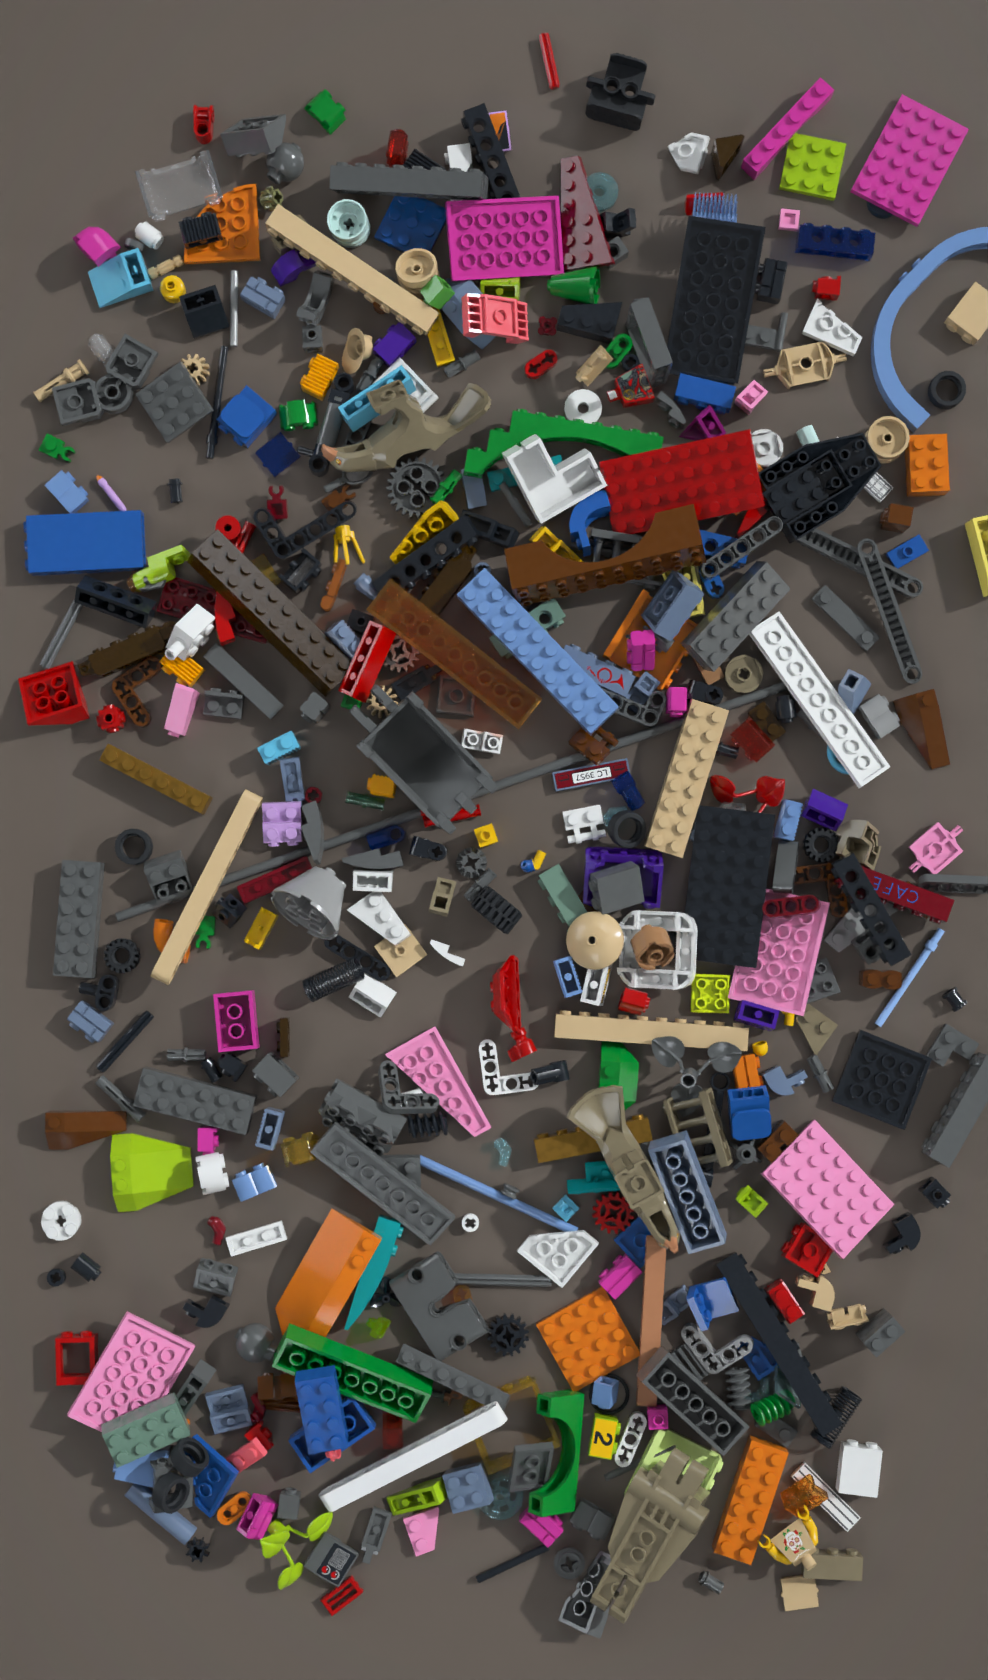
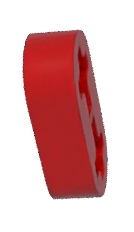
M545 350L534 357L525 366L526 376L529 379H537L554 368L557 364V354L553 350ZM546 355H548V357L553 356L552 363L547 361L546 363L542 364V362L546 360ZM538 365H540V367L537 368L536 374H534V372L529 373L530 366L535 368Z

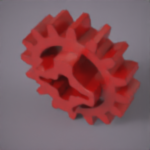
M608 1191L607 1197L601 1194L602 1200H595L598 1206L592 1207L596 1211V1213L592 1214V1217L598 1218L595 1224H601V1231L607 1228L608 1234H610L611 1230L618 1234V1229L624 1232V1225H631L628 1219H634V1216L630 1214L633 1210L628 1207L629 1204L627 1201L625 1202L624 1196L619 1197L618 1191H616L615 1195ZM610 1200H617L621 1203L614 1204L611 1203ZM604 1204L605 1211L600 1215L601 1207ZM611 1208H613V1210H617V1215L614 1217L613 1215H609V1210ZM626 1210L625 1218L622 1221L621 1214ZM612 1221L615 1222L616 1225H609L605 1222Z

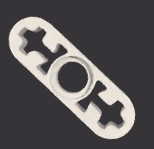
M635 1411L629 1416L618 1443L616 1455L614 1454L615 1462L620 1467H627L632 1462L647 1425L646 1417L640 1411ZM638 1416L641 1417V1421L643 1422L642 1424L638 1423L636 1427V1430L639 1431V1433L633 1430L635 1426V1422L633 1419H637ZM628 1434L635 1435L636 1441L633 1444L625 1442V1437ZM622 1445L628 1448L626 1452V1457L628 1459H624L623 1462L620 1461V1457L618 1456L623 1455L625 1449L624 1447H622Z

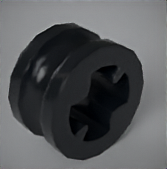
M627 354L623 358L622 368L626 372L639 365V359L635 354ZM629 359H632L633 362L636 363L633 364L632 368L628 367V364H625L629 361Z
M60 1268L53 1269L47 1274V1282L54 1287L62 1285L66 1280V1273ZM59 1273L58 1277L61 1276V1280L54 1282L55 1278L52 1279V1275Z

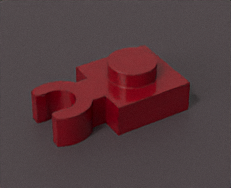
M283 485L279 486V493H275L273 486H269L268 491L272 499L267 500V509L271 511L275 519H287V499H281V495L284 493Z

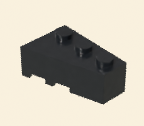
M622 302L562 306L557 323V331L610 344L613 341Z

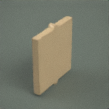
M802 1575L780 1578L781 1596L783 1597L785 1611L819 1607L817 1597L819 1590L816 1587L815 1579L803 1578Z

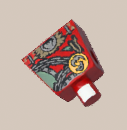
M643 364L617 377L614 382L616 389L607 391L610 403L620 399L623 408L653 403L655 398Z

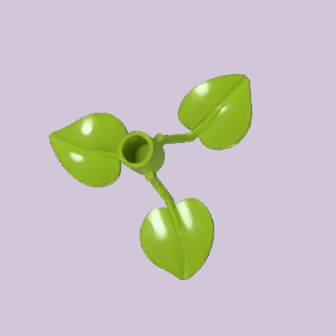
M327 1512L315 1518L308 1526L307 1533L293 1529L290 1525L285 1527L279 1519L274 1520L268 1526L267 1531L271 1535L260 1539L262 1555L265 1558H271L282 1549L290 1563V1567L284 1569L278 1578V1588L280 1590L294 1583L301 1576L304 1569L301 1562L294 1565L284 1546L290 1537L289 1531L304 1538L309 1537L310 1541H315L321 1537L324 1531L326 1532L329 1529L333 1512Z

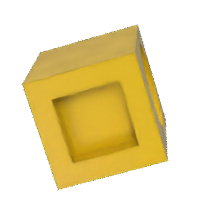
M492 823L474 829L480 848L498 843Z

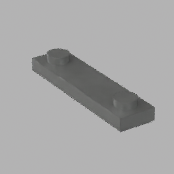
M826 585L811 599L865 652L880 638Z

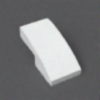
M431 939L430 944L443 957L460 966L464 965V958L447 953L450 945Z

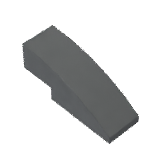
M316 801L301 806L307 820V824L302 825L301 829L316 865L321 864L324 849V826L319 806Z
M379 848L342 858V862L366 869H392L404 866L400 851L381 855Z

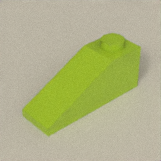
M443 1477L389 1495L386 1499L392 1515L395 1516L440 1505L448 1498Z

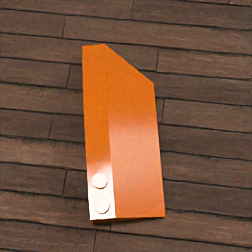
M333 1208L330 1210L275 1307L282 1336L289 1323L323 1337L327 1336L381 1242L382 1237Z

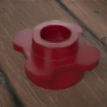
M540 317L538 320L540 323L538 333L540 335L554 336L556 334L555 324H557V319L555 317Z

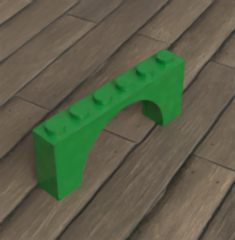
M572 1389L538 1393L536 1413L553 1418L557 1423L562 1437V1451L558 1466L549 1481L538 1490L530 1492L529 1513L546 1517L575 1511L584 1393L572 1391Z

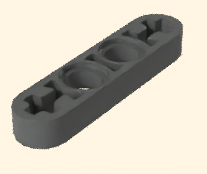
M924 874L918 878L919 887L931 892L988 894L987 876Z

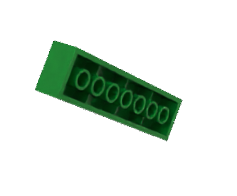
M290 1323L275 1351L272 1363L273 1368L294 1376L296 1371L335 1365L340 1394L414 1423L418 1421L432 1393L433 1380Z

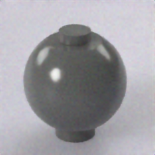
M283 142L275 148L276 151L274 153L268 154L266 159L269 170L267 177L277 185L281 181H294L301 175L304 169V157L301 153V148L295 143Z
M251 1323L246 1325L244 1329L240 1328L235 1335L237 1339V1352L244 1360L258 1363L265 1359L269 1361L273 1359L277 1346L274 1345V1335L267 1326L260 1323Z

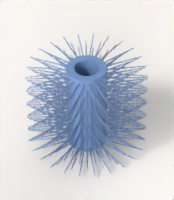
M695 192L692 216L737 222V194L735 195L734 207H732V194L730 200L728 198L729 194H727L725 206V195L724 198L722 196V202L720 203V193L717 203V194L715 193L714 206L712 202L713 193H711L710 202L706 195L705 209L704 193L702 202L698 195L697 208V195Z

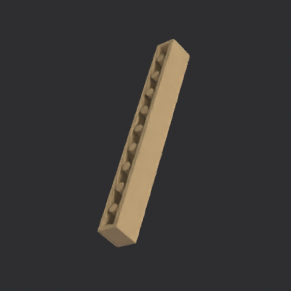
M278 204L266 221L267 232L270 235L283 239V243L289 248L293 249L295 247L298 249L300 255L308 260L311 258L316 261L315 264L320 269L329 270L338 281L344 280L353 291L357 292L359 290L369 302L373 303L375 301L381 305L380 308L388 314L391 312L396 315V319L399 322L412 326V330L415 333L427 336L438 319L439 312L281 205Z
M560 1010V1014H555L554 1037L652 1044L654 1038L674 1036L682 1041L684 1047L709 1048L716 1042H728L737 1046L741 1051H748L749 1028L744 1027V1023H733L732 1026H725V1022L713 1021V1025L706 1024L704 1020H694V1023H686L687 1019L675 1018V1022H668L667 1018L656 1017V1021L648 1020V1016H637V1019H629V1015L618 1014L617 1018H613L608 1013H598V1016H590L591 1012H579V1015H571V1011Z

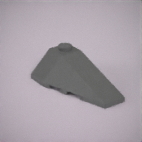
M600 1550L587 1569L584 1579L577 1583V1589L573 1595L568 1596L558 1619L562 1623L597 1638H601L609 1607L604 1612L592 1604L590 1600L611 1562L610 1554Z

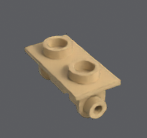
M600 345L577 370L575 378L589 386L613 358Z
M865 1305L847 1306V1314H845L844 1308L833 1309L831 1312L826 1313L827 1322L831 1330H840L846 1326H859L869 1322L865 1314Z

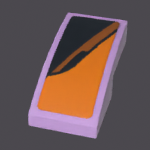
M490 112L489 116L502 150H511L507 112Z

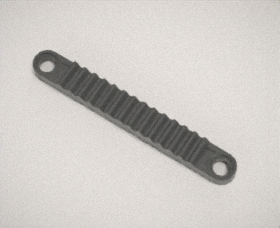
M817 528L796 540L802 546L808 547L810 550H814L816 553H820L822 556L828 557L830 560H834L836 563L842 564L844 567H848L850 570H854L856 573L866 577L857 548ZM883 562L893 591L908 598H915L922 593L923 584L919 579ZM910 583L917 585L918 590L916 593L909 592L908 585Z
M862 539L857 545V552L904 680L910 684H915L921 680L922 670L880 553L872 539ZM866 542L872 545V551L868 554L863 553L861 550L862 545ZM916 669L918 672L917 677L909 679L907 677L908 670Z

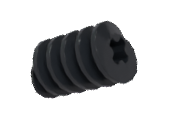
M439 1111L437 1117H435L434 1113H431L430 1118H428L426 1113H424L421 1119L418 1114H415L414 1119L408 1114L409 1136L411 1133L413 1138H417L419 1132L423 1138L425 1132H427L429 1137H432L433 1131H435L437 1136H440L441 1130L444 1135H447V1114L443 1116L442 1112Z

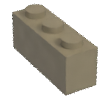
M816 1547L817 1551L811 1556L817 1565L807 1571L801 1562L803 1578L862 1581L863 1556L857 1549L848 1548L846 1551H838L837 1548L829 1547L827 1550H819Z

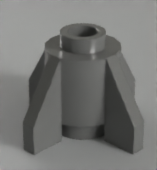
M755 1139L739 1143L738 1145L729 1140L727 1141L728 1145L735 1149L734 1153L737 1160L732 1166L734 1169L737 1170L743 1163L748 1164L756 1161L760 1164L762 1162L761 1159L756 1157V1150L753 1147ZM747 1150L749 1152L748 1156H743V1152Z

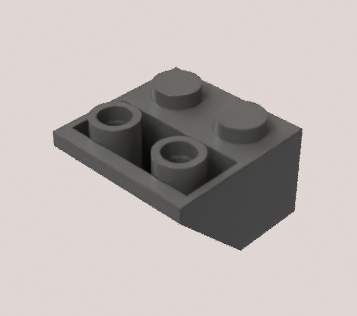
M181 849L144 862V872L157 904L193 892L194 889L188 867Z

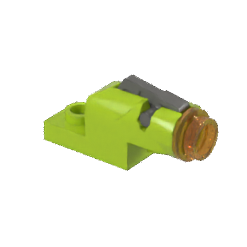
M182 545L147 557L149 567L127 578L130 591L139 593L163 588L166 582L176 578L174 565L187 561L190 557V552Z

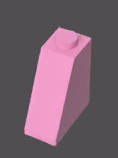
M178 683L175 684L164 729L169 731L168 735L179 738L180 735H186L200 694L195 689Z

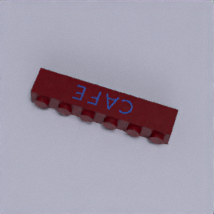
M861 866L882 904L885 905L888 902L893 904L894 909L900 911L907 909L912 911L911 915L922 918V916L929 917V921L940 925L941 922L948 921L955 900ZM853 871L847 872L845 875L846 880L849 882L853 881L855 873ZM838 878L837 880L835 879L834 883L838 884V888L841 889L840 886H842L843 884L840 878ZM863 888L856 890L857 895L864 896L865 891Z

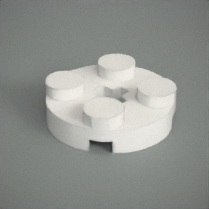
M57 1201L44 1210L41 1225L48 1238L58 1241L67 1240L78 1231L81 1225V1214L69 1202ZM59 1215H61L63 1219L66 1218V1222L63 1223V1226H60V1224L56 1221L57 1219H59Z

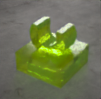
M374 1317L369 1318L366 1322V1325L372 1328L369 1335L375 1339L383 1338L391 1321L386 1317H378V1319Z

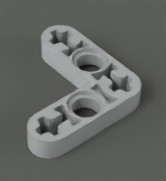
M687 1323L681 1331V1336L705 1370L711 1374L719 1373L749 1354L754 1345L752 1337L742 1334L718 1350H715L696 1324ZM688 1330H689V1331H692V1330H693V1331H694V1334H693V1335H692V1334H689V1335H688V1334H687V1331H688ZM742 1341L744 1343L748 1342V1346L741 1347L738 1352L737 1348L740 1347ZM704 1344L707 1347V1351L704 1353L699 1352L697 1345ZM731 1350L734 1353V1357L731 1359L726 1358L724 1351ZM711 1361L713 1363L717 1362V1366H710Z

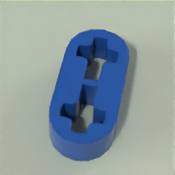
M705 566L707 570H712L711 574H714V568L712 566ZM699 569L700 580L708 596L712 599L720 598L725 589L720 576L718 575L712 580H707L701 576ZM712 582L714 583L715 587H720V590L718 591L717 595L715 592H711L713 588L711 584Z

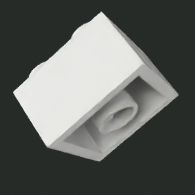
M196 604L175 624L166 645L165 656L169 660L179 657L183 661L189 656L193 657L198 651V647L200 645L203 647L209 640L208 635L214 629L213 622L215 617Z

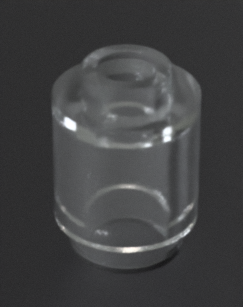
M96 333L89 338L88 346L99 361L101 360L102 363H106L113 354L114 349L103 334L99 335Z

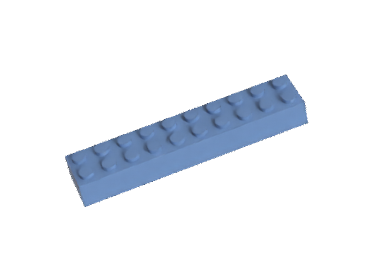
M485 568L457 594V598L590 736L618 710L619 706Z

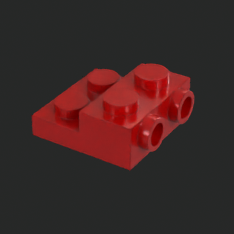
M800 1222L799 1225L796 1224L793 1227L791 1240L783 1244L781 1248L783 1254L781 1256L818 1278L833 1250L811 1227Z

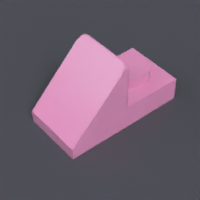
M753 380L737 396L735 404L746 414L750 415L768 391Z

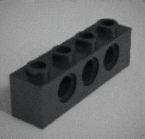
M86 575L76 587L74 600L75 603L146 628L153 619L157 601Z

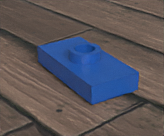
M919 534L886 553V556L892 566L899 569L925 554L929 549Z

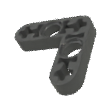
M388 1060L381 1063L378 1076L382 1104L387 1113L424 1114L434 1113L437 1110L439 1098L434 1094H401L395 1063ZM385 1068H388V1070L390 1071V1074H389V1077H388V1078H387V1070H384ZM392 1084L395 1089L392 1091L387 1090L385 1085ZM412 1100L416 1103V1106L409 1107L406 1101Z

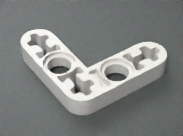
M485 1039L480 1043L479 1054L483 1085L487 1094L499 1095L530 1091L538 1087V1085L534 1084L530 1087L528 1083L523 1084L524 1088H520L518 1077H522V1081L528 1080L531 1072L500 1076L495 1043L490 1039ZM485 1043L493 1046V1049L490 1050V1056L495 1055V1059L488 1058L483 1060V1056L487 1057L486 1050H482ZM487 1062H493L496 1066L495 1070L491 1073L487 1072L484 1068ZM497 1074V1078L493 1077L494 1084H498V1087L492 1092L490 1088H487V1085H490V1078L485 1079V1075L493 1076ZM510 1078L517 1081V1086L514 1089H509L506 1086V1081Z

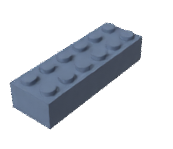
M687 1130L650 1141L649 1155L665 1191L664 1193L688 1254L725 1244L727 1233Z

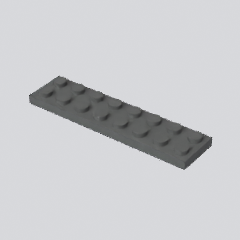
M337 1122L328 1129L310 1151L315 1157L430 1246L455 1219V1215Z

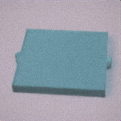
M776 1365L775 1377L773 1378L775 1381V1393L797 1409L801 1408V1401L779 1365Z

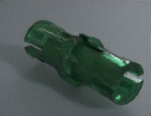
M348 791L345 803L360 805L365 809L369 807L383 811L385 798L369 796L368 793L364 795Z

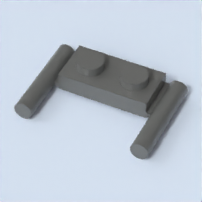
M782 312L780 314L778 331L776 329L748 325L745 346L780 352L783 348L788 313Z

